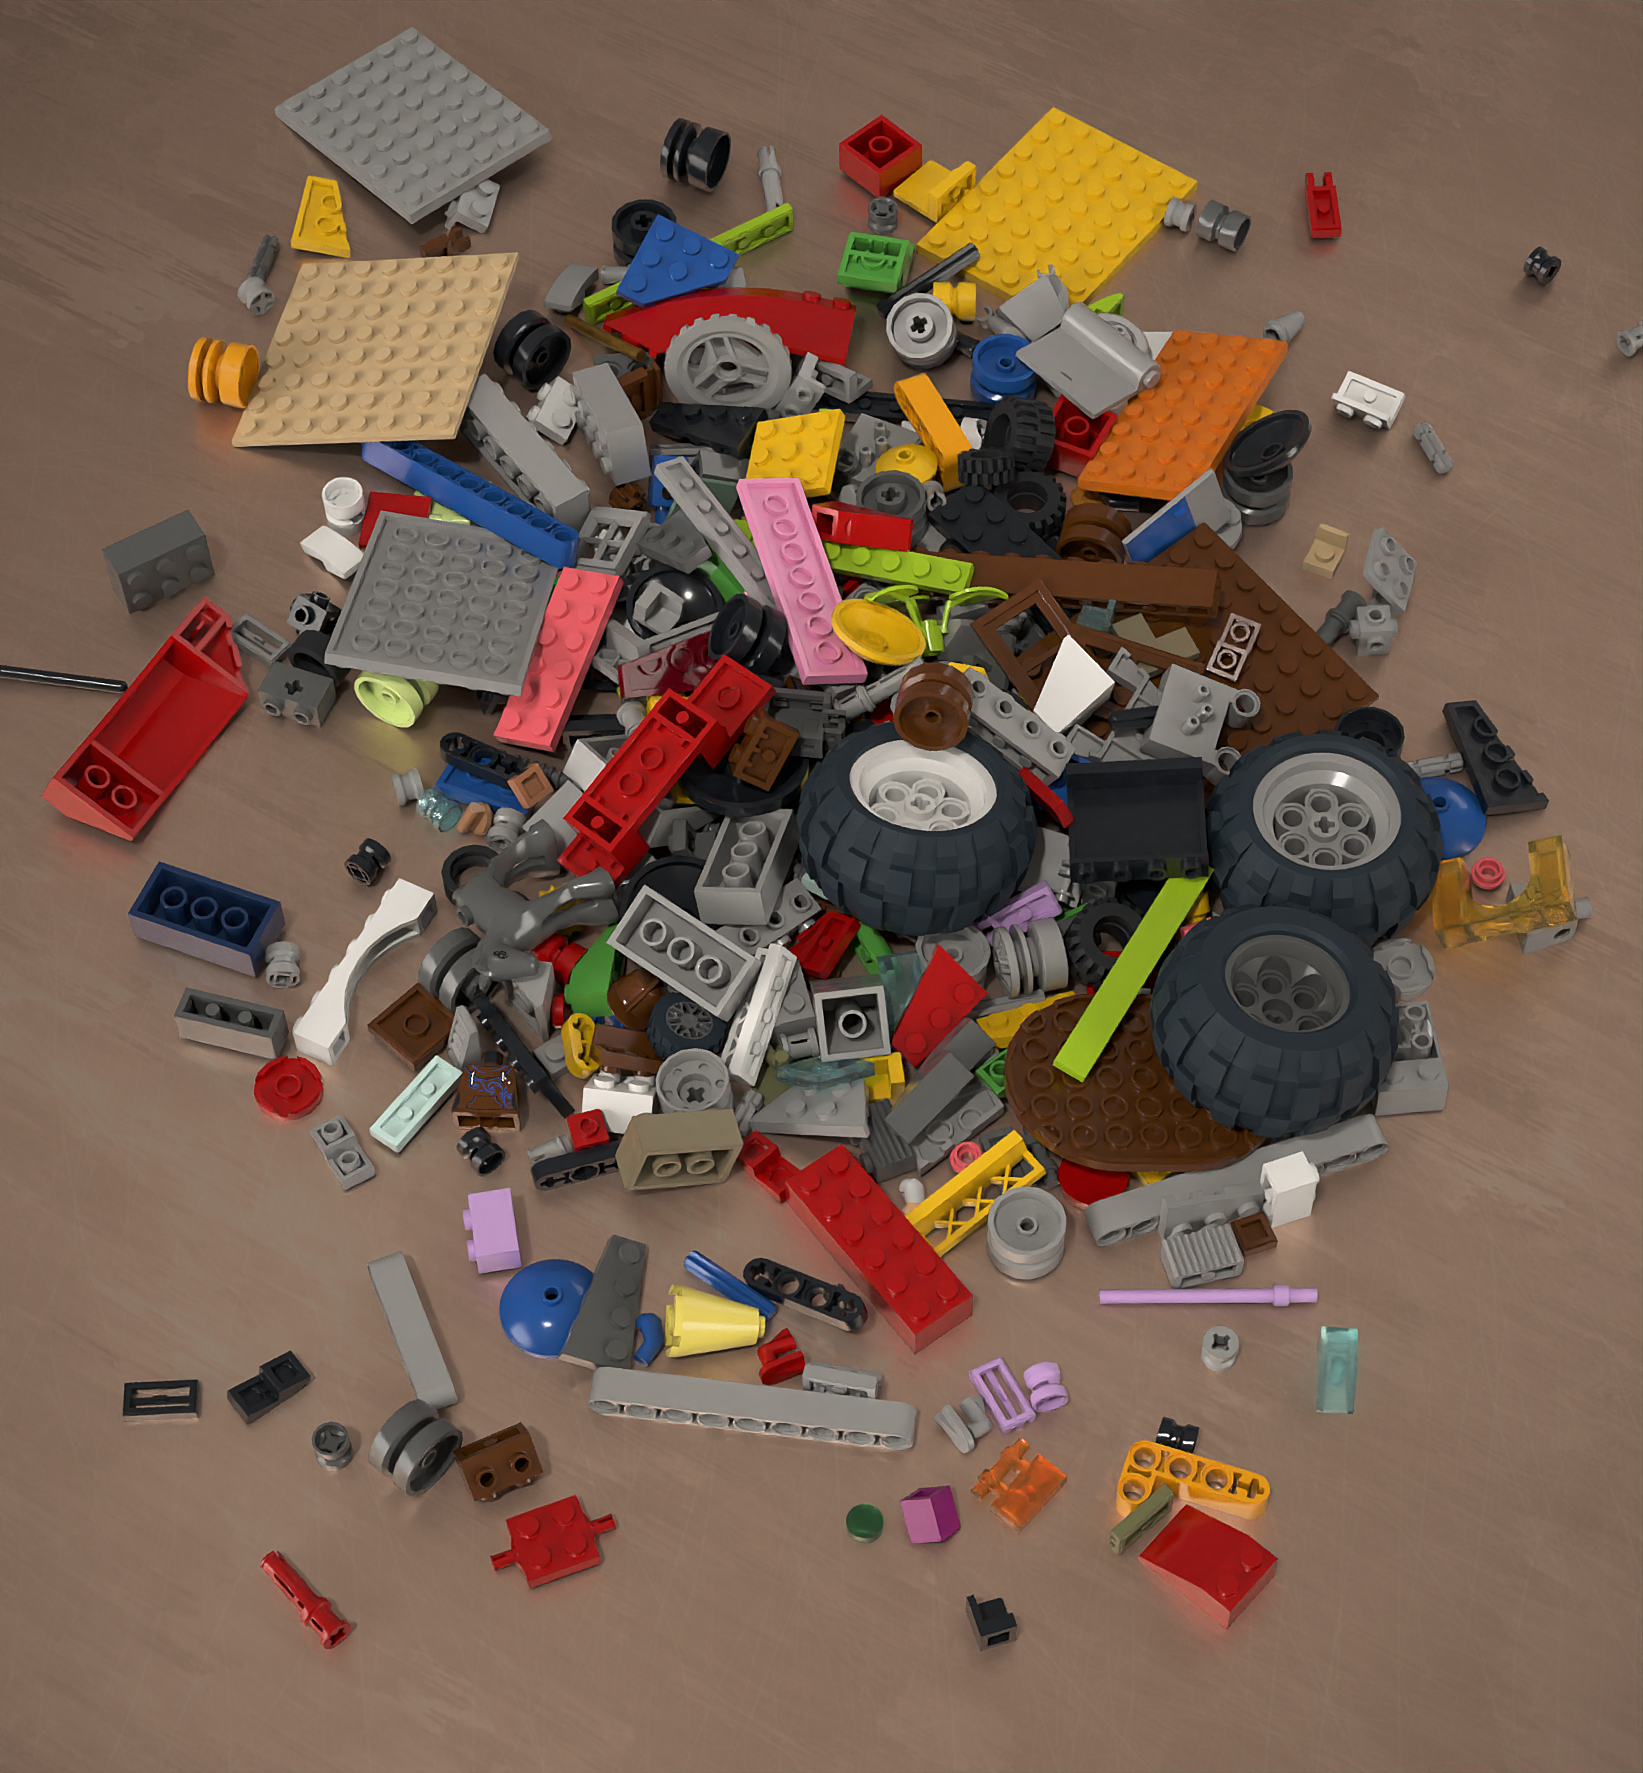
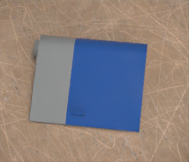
M1211 468L1122 540L1130 561L1127 564H1130L1132 561L1150 562L1204 522L1216 532L1231 519L1229 514L1231 507L1224 499L1215 472Z

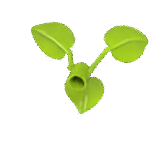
M890 586L864 595V599L870 602L885 603L902 614L907 611L909 612L912 622L921 630L926 641V647L921 657L945 653L942 634L948 633L947 624L952 607L956 605H972L995 598L1009 599L1005 592L992 587H973L949 595V600L945 603L942 623L938 625L937 620L934 619L922 621L918 609L919 605L930 601L929 596L919 595L909 598V596L918 593V587Z

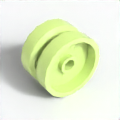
M363 670L355 680L354 689L362 704L376 717L396 727H409L421 715L423 707L429 704L436 695L439 684L419 679H405L401 676L383 673L375 674Z

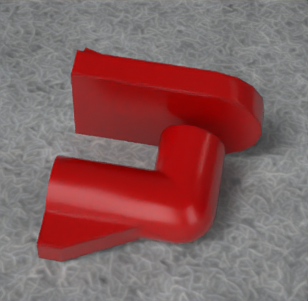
M788 1328L780 1331L769 1343L761 1345L757 1350V1355L763 1365L759 1371V1377L765 1385H774L804 1372L805 1360L801 1350L777 1359L778 1356L797 1349L795 1340Z

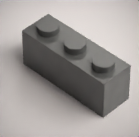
M187 987L174 1014L181 1038L269 1059L279 1057L289 1033L284 1010Z

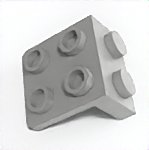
M1382 527L1376 528L1373 531L1363 568V576L1374 587L1369 605H1389L1390 614L1393 617L1406 610L1417 562Z

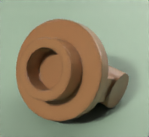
M471 802L458 821L456 828L461 833L472 831L476 835L483 836L493 826L494 813L490 810L487 803Z

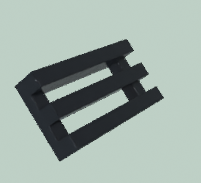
M198 1379L125 1383L122 1415L124 1421L198 1418L197 1405H199L198 1392L200 1388ZM189 1392L188 1396L154 1395L153 1397L132 1398V1395Z

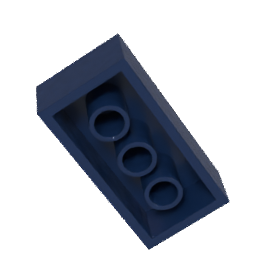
M160 861L128 912L134 936L253 977L257 976L266 960V948L276 942L286 924L280 901Z

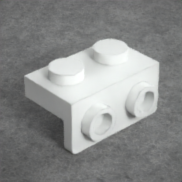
M1348 371L1338 393H1333L1331 400L1337 413L1348 418H1352L1353 415L1362 418L1366 425L1374 429L1384 427L1390 430L1406 396L1403 392Z
M557 376L550 385L544 383L536 396L540 401L537 406L533 405L525 419L532 421L538 431L562 446L567 441L576 423L575 412L579 411L578 403L575 404L571 396L570 385L572 384Z

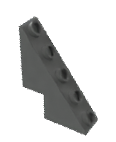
M964 1017L931 1051L885 1116L884 1120L888 1123L890 1131L895 1136H901L908 1144L974 1077L970 1070L996 1044L972 1019Z

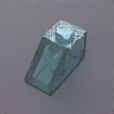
M1321 1326L1317 1343L1316 1412L1353 1415L1358 1365V1329Z

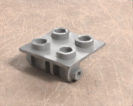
M1037 826L1033 860L1028 873L1017 891L1023 892L1046 880L1060 904L1073 908L1077 907L1082 891V883H1071L1069 835Z

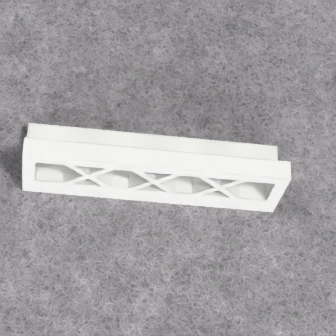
M770 943L768 949L757 948L755 958L763 962L761 972L737 1008L721 1055V1060L727 1067L730 1082L755 1086L797 959L794 954L782 945Z

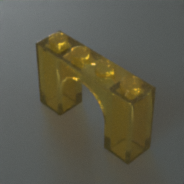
M1562 834L1528 842L1531 866L1530 881L1526 889L1517 898L1502 905L1486 906L1473 900L1471 875L1462 857L1441 861L1437 880L1431 892L1434 931L1443 948L1462 947L1468 943L1495 940L1501 936L1528 933L1534 929L1561 926L1566 922L1578 920L1571 857Z

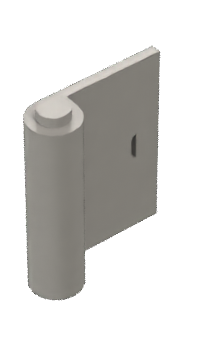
M1076 302L1069 307L1062 318L1060 328L1016 351L1017 358L1091 419L1100 416L1143 390L1154 387L1161 377V367L1157 362L1082 302ZM1085 346L1089 347V348L1094 352V354H1095L1096 356H1094L1093 354H1091V353L1085 348Z

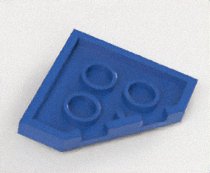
M657 214L616 290V295L642 308L654 305L656 302L695 293L703 288L721 286L726 283L738 261L739 254Z

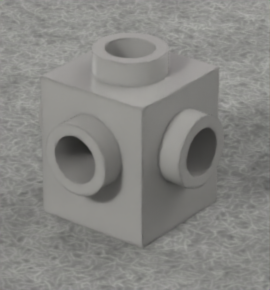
M1389 605L1357 607L1355 620H1350L1349 622L1350 639L1355 641L1357 656L1389 654L1392 637H1397L1398 631L1396 618H1391Z

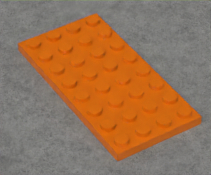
M1174 330L1154 360L1161 367L1160 380L1154 387L1147 388L1128 400V405L1119 414L1118 423L1113 426L1109 437L1100 446V450L1093 461L1087 463L1078 477L1079 489L1172 500L1210 468L1215 471L1288 353L1287 341Z

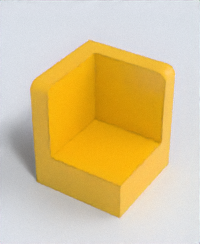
M900 1052L859 1058V1078L865 1080L869 1089L867 1104L877 1103L885 1098L890 1101H896L904 1091L905 1078Z

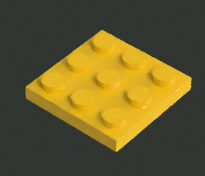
M834 409L757 422L746 479L799 478L806 498L830 494L845 421L844 413L841 409Z

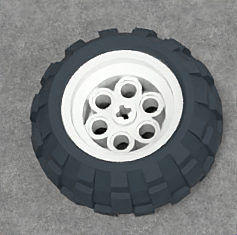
M894 722L869 726V729L852 733L828 750L822 763L817 762L803 786L796 824L799 847L806 872L811 880H815L818 888L822 889L823 895L843 913L853 915L868 926L913 936L938 933L948 934L961 931L965 927L972 926V923L982 922L1005 907L1012 893H1016L1028 873L1033 860L1037 837V821L1029 789L1015 766L1003 758L1001 751L969 732H966L965 737L956 746L944 751L919 749L902 739L895 729Z

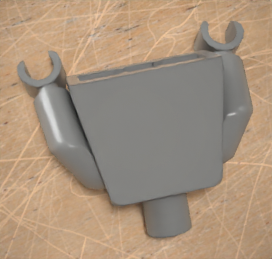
M1052 264L1048 265V274H1041L1040 270H1037L1038 279L999 306L995 311L997 315L994 314L991 307L985 306L984 309L988 316L980 318L976 315L981 328L991 329L996 334H1012L1023 337L1030 343L1056 330L1061 325L1065 312L1069 309L1068 289L1059 277L1056 276L1054 266Z

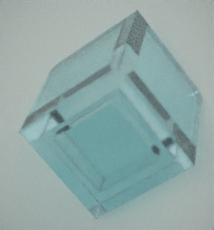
M1109 599L1107 609L1083 604L1081 614L1078 615L1076 623L1110 634L1115 618L1116 600Z

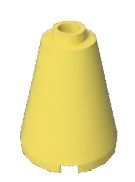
M681 1284L671 1285L668 1295H675L674 1305H666L664 1345L671 1346L666 1352V1356L681 1357L755 1345L758 1338L764 1337L765 1316H759L758 1308Z

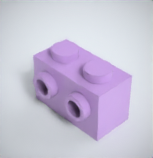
M510 1188L467 1194L469 1208L462 1209L465 1230L472 1229L473 1239L467 1240L470 1261L477 1260L479 1274L522 1267Z

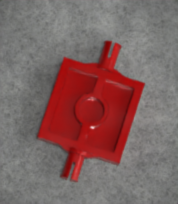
M573 1495L505 1519L511 1537V1549L493 1556L491 1555L490 1558L495 1571L517 1564V1567L524 1573L529 1588H533L601 1564L595 1545V1535L616 1529V1525L611 1513L590 1521L583 1513L577 1496Z

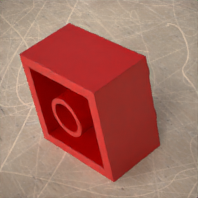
M880 115L839 143V169L875 197L886 196L922 167V144L883 115Z
M1061 394L1052 409L1053 416L1055 417L1056 435L1051 457L1046 466L1079 477L1087 463L1093 461L1100 450V446L1105 443L1112 432L1113 426L1118 423V414L1107 411L1091 419Z

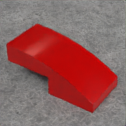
M754 1130L743 1139L744 1145L736 1162L766 1192L782 1203L786 1200L785 1181L801 1170L781 1156L777 1145L757 1130Z

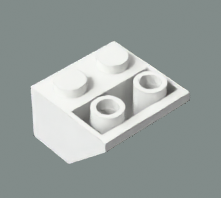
M602 1070L595 1071L583 1090L582 1112L600 1109L607 1132L625 1134L632 1116H637L641 1113L658 1114L660 1102L656 1090L655 1074L650 1077L609 1073Z

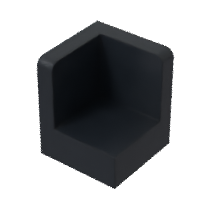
M974 1595L966 1597V1613L980 1651L1016 1641L1017 1624L1013 1613H1007L1002 1598L977 1604Z

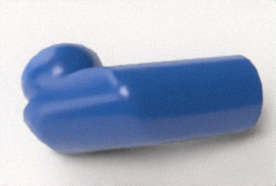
M643 1313L636 1320V1327L640 1328L639 1330L643 1334L644 1342L633 1355V1358L644 1367L651 1363L665 1344L662 1321L654 1313Z

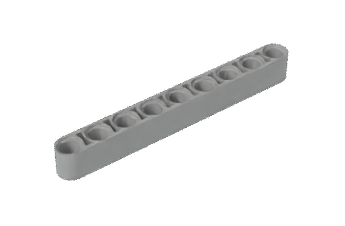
M1365 1114L1333 1124L1327 1130L1319 1133L1296 1136L1259 1148L1241 1161L1226 1167L1208 1171L1185 1172L1099 1200L1084 1210V1216L1097 1245L1106 1247L1158 1230L1162 1196L1174 1195L1177 1201L1189 1199V1193L1202 1190L1204 1196L1214 1195L1222 1187L1260 1182L1263 1164L1302 1151L1308 1163H1314L1319 1177L1378 1158L1388 1150L1389 1145L1375 1117L1372 1114Z
M599 1367L594 1370L588 1400V1407L592 1411L605 1415L893 1450L911 1448L917 1414L916 1408L912 1405L897 1401L614 1367Z

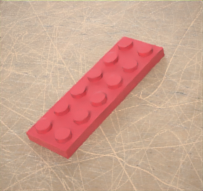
M567 567L563 568L544 614L538 643L521 696L510 695L493 735L499 742L555 752L624 582L620 576Z

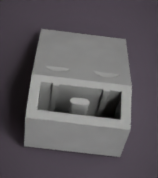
M1429 1001L1397 1003L1395 1008H1399L1398 1048L1385 1082L1377 1088L1371 1100L1374 1115L1444 1110L1449 1085Z

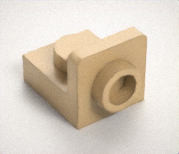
M1320 523L1317 528L1315 541L1303 561L1302 569L1332 580L1346 554L1349 534L1336 527Z

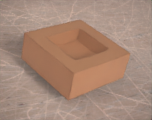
M537 762L531 763L507 781L523 809L531 808L554 791Z

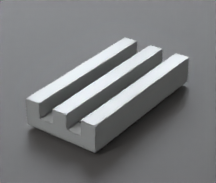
M247 613L237 620L231 629L234 644H237L239 649L269 669L274 661L283 662L286 659L285 654L288 653V649L293 644ZM243 626H248L249 628H251L252 630H254L255 632H257L258 634H260L261 636H263L279 648L276 649L272 647L271 645L266 643L263 640V638H261L257 634L251 633Z

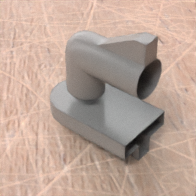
M980 1394L966 1398L959 1405L971 1423L965 1425L950 1404L943 1407L942 1413L934 1417V1421L945 1430L956 1447L963 1453L973 1450L974 1440L987 1434L992 1428L991 1421L985 1414L984 1401Z

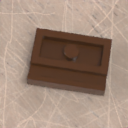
M655 361L651 362V367L645 370L643 367H640L617 378L640 420L652 416L651 412L658 409L663 403L661 369Z

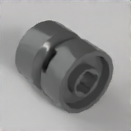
M1211 200L1204 207L1199 217L1196 235L1210 242L1218 239L1219 246L1236 252L1248 235L1251 226V216L1237 210L1229 212L1228 206Z

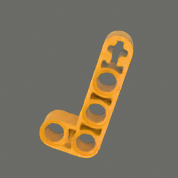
M925 373L895 382L894 393L899 406L924 446L932 450L937 457L938 470L934 478L942 485L944 491L941 492L946 493L963 487L964 483L959 482L957 456L962 451H969L972 447L931 380Z
M1141 1440L1134 1443L1128 1451L1118 1482L1115 1505L1117 1511L1126 1518L1148 1499L1154 1491H1157L1165 1484L1174 1492L1173 1496L1253 1520L1265 1513L1270 1486L1268 1481L1257 1473L1152 1441ZM1138 1460H1147L1152 1465L1149 1467H1141L1137 1465L1135 1462ZM1177 1470L1183 1471L1188 1476L1177 1478L1172 1475V1472ZM1215 1481L1221 1483L1224 1487L1213 1489L1207 1483ZM1232 1487H1233V1488H1236V1493H1235V1494H1232V1493H1231V1492H1232ZM1129 1492H1136L1142 1498L1138 1500H1131L1127 1498L1125 1494ZM1249 1494H1254L1255 1498H1249Z

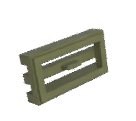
M1165 1484L1161 1486L1111 1530L1109 1547L1117 1555L1122 1554L1172 1510L1174 1492Z

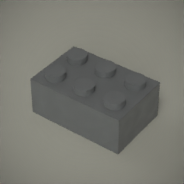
M185 510L102 549L112 588L129 614L147 608L149 605L172 596L197 582H202L215 574L205 533L189 510Z

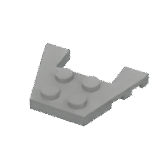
M1121 647L1106 673L1111 679L1133 692L1125 709L1153 706L1158 689L1149 680V674L1143 668L1139 669L1129 658L1131 654ZM1075 723L1066 737L1067 741L1076 747L1074 754L1092 762L1160 759L1139 750L1146 727L1117 731L1111 730L1104 741Z

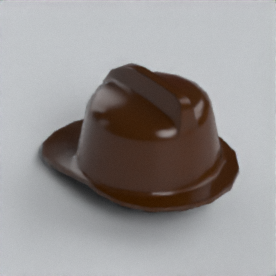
M639 968L627 975L620 976L607 993V1003L612 1014L625 1027L634 1031H643L647 1029L655 1003H658L659 999L662 996H667L668 993L660 978L644 968Z

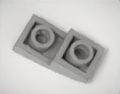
M571 263L551 286L544 300V307L556 309L560 313L572 312L583 303V299H585L584 290L599 279L598 268Z
M341 1114L310 1129L318 1148L345 1191L376 1175L372 1163L359 1146L356 1135Z

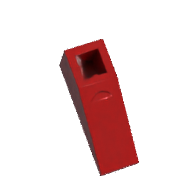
M839 501L812 505V516L820 539L835 543L910 551L914 519Z

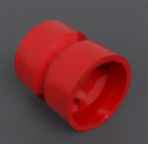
M554 933L532 949L530 953L534 954L538 961L551 962L555 982L565 987L566 984L570 983L572 969L588 949L575 942L568 945V939L558 933Z

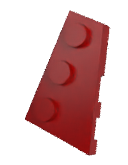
M939 944L936 945L932 953L933 956L917 983L918 986L911 1001L906 1006L890 1038V1044L913 1067H916L987 994Z

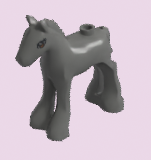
M543 819L531 825L529 830L516 838L506 850L490 859L489 866L484 871L476 873L474 877L457 888L452 894L453 902L459 907L456 913L461 924L465 927L473 924L485 934L480 939L470 958L472 960V967L481 973L478 980L480 990L484 989L490 980L503 982L536 975L539 970V961L534 954L524 951L534 949L554 933L580 924L605 926L615 923L619 919V914L612 900V896L616 891L614 882L609 872L600 866L590 873L575 878L554 891L530 901H526L518 893L507 889L513 883L527 878H544L560 873V864L556 861L558 859L556 836L551 826ZM576 900H585L581 903L570 906L568 908H565L559 912L552 914L555 910L570 902Z

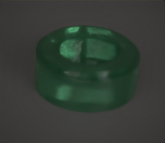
M859 1504L853 1507L846 1517V1530L850 1538L861 1544L876 1541L883 1532V1516L880 1510L870 1504Z

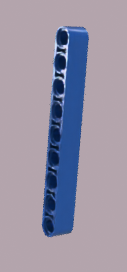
M414 440L362 442V459L374 467L556 568H571L576 564L579 534L572 527Z

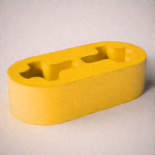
M583 1013L571 1015L561 1028L567 1068L571 1074L581 1079L592 1076L600 1066L589 1058L595 1023L589 1016Z

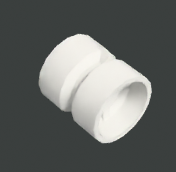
M348 477L335 478L329 481L322 491L328 527L341 536L348 537L358 534L362 530L366 512L361 485L356 480Z

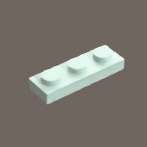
M436 1055L369 1128L371 1136L398 1153L459 1086L463 1072Z

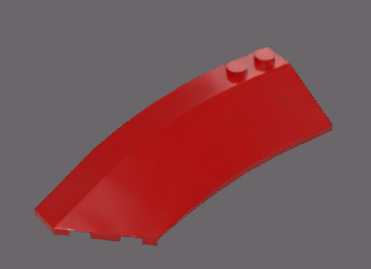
M747 287L697 290L695 293L656 302L654 305L646 308L636 305L608 314L602 329L609 333H622V340L638 348H641L642 345L649 349L648 355L656 359L658 353H665L673 336L679 335L681 328L685 325H694L695 319L702 317L704 320H708L712 314H719L720 316H729V313L737 314V317L745 319L747 316L754 318L755 323L759 326L762 324L769 326L772 334L778 333L782 338V344L788 347L789 353L805 356L807 352H810L819 357L818 360L845 365L857 305H852L850 300L841 297H835L833 300L822 298L820 293L809 290L800 293L770 288ZM745 341L746 343H748V344H749L750 346H752L753 348H757V347H756L755 345H753L752 343H750V342H748V341ZM699 345L696 348H704V345Z
M204 596L170 635L168 640L105 717L52 777L41 797L67 817L132 841L249 696L247 683H243L240 671L242 663L238 646L233 642L231 633L233 625L230 615Z

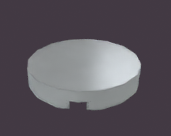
M1391 938L1390 940L1387 939L1379 942L1373 948L1374 961L1382 964L1393 984L1401 991L1399 1001H1410L1418 998L1431 987L1435 974L1434 959L1424 946L1420 944L1419 947L1407 938Z

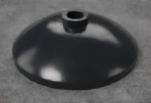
M1284 410L1267 415L1246 427L1234 438L1223 457V463L1229 473L1245 478L1268 475L1281 470L1292 462L1304 448L1309 439L1312 424L1308 416L1299 410Z
M661 565L647 570L634 581L626 600V615L634 633L643 640L658 635L633 619L635 602L653 580L686 601L683 617L674 628L719 612L723 607V602L715 584L700 571L694 569L687 574L669 565Z

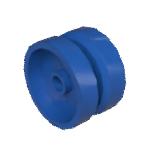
M996 334L983 339L976 345L972 354V372L970 376V391L976 401L997 403L1004 396L1009 395L1034 399L1037 393L1038 374L1016 357V351L1031 344L1029 341L1012 334Z

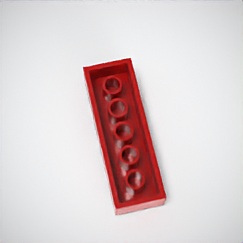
M840 1144L785 1181L786 1203L914 1354H917L972 1316L973 1295L843 1144Z

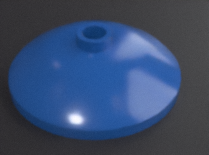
M1442 777L1420 778L1425 794L1430 793L1434 805L1442 806L1436 807L1441 823L1439 833L1443 844L1441 862L1454 861L1470 854L1480 844L1486 829V815L1483 813L1477 796L1466 786L1451 779Z
M549 1259L533 1263L514 1275L506 1285L499 1305L502 1328L512 1344L531 1356L543 1359H557L561 1348L565 1345L571 1324L576 1319L580 1310V1303L592 1282L593 1273L586 1267L573 1261ZM550 1294H556L558 1296L554 1300L546 1299V1297Z

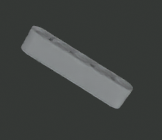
M399 1251L368 1262L367 1267L416 1399L425 1401L435 1410L457 1403L458 1399L402 1252Z

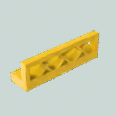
M1013 1130L905 1215V1217L941 1257L988 1220L989 1209L995 1200L983 1199L984 1189L991 1184L1003 1185V1194L1009 1189L1022 1186L1030 1187L1044 1176L1046 1171L1027 1150L1023 1138ZM1022 1159L1033 1168L1023 1178L1011 1177L1012 1167ZM963 1206L976 1207L974 1217L968 1222L955 1221L956 1212ZM935 1228H948L947 1238L936 1247L925 1237Z

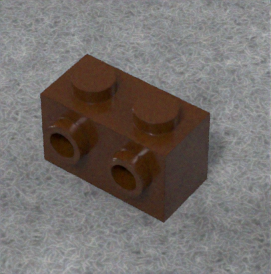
M521 1422L452 1451L466 1489L474 1501L491 1500L500 1495L501 1490L512 1485H526L532 1482L536 1475L543 1473L531 1436Z

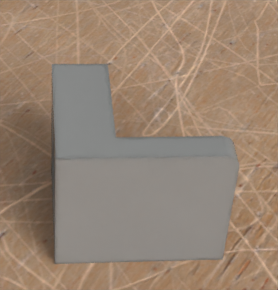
M653 580L635 602L633 619L656 634H661L673 629L684 614L686 601Z

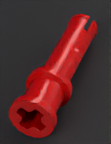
M278 1550L275 1552L271 1551L262 1559L260 1568L269 1575L278 1588L297 1607L301 1613V1622L306 1627H312L321 1638L320 1644L325 1649H332L345 1640L351 1631V1625L346 1620H340L332 1611L331 1602L327 1598L318 1597Z

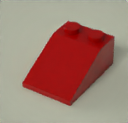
M1187 1504L1138 1558L1226 1630L1274 1577L1278 1561L1276 1556L1249 1535Z

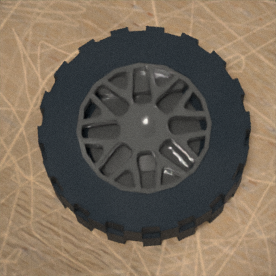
M671 992L667 996H662L659 1002L655 1003L647 1025L646 1036L650 1041L651 1049H654L657 1052L656 1054L665 1060L681 1050L692 1048L708 1050L717 1055L725 1036L727 1024H725L724 1020L715 1016L681 992Z

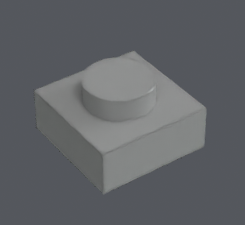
M561 1034L532 1051L533 1056L552 1081L570 1072L565 1061Z

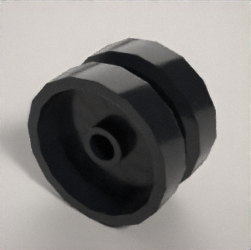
M638 199L626 203L616 211L612 218L614 258L618 266L628 267L632 263L657 214L677 223L676 216L671 208L662 202L652 199Z
M526 310L513 317L501 330L493 350L494 361L508 374L513 375L526 388L536 390L541 388L544 383L549 384L563 370L571 352V338L559 327L552 325L538 311Z
M743 593L736 594L725 603L713 622L708 639V654L716 662L725 654L752 673L762 675L774 663L782 648L786 636V617L782 612L768 605L761 606L752 597Z

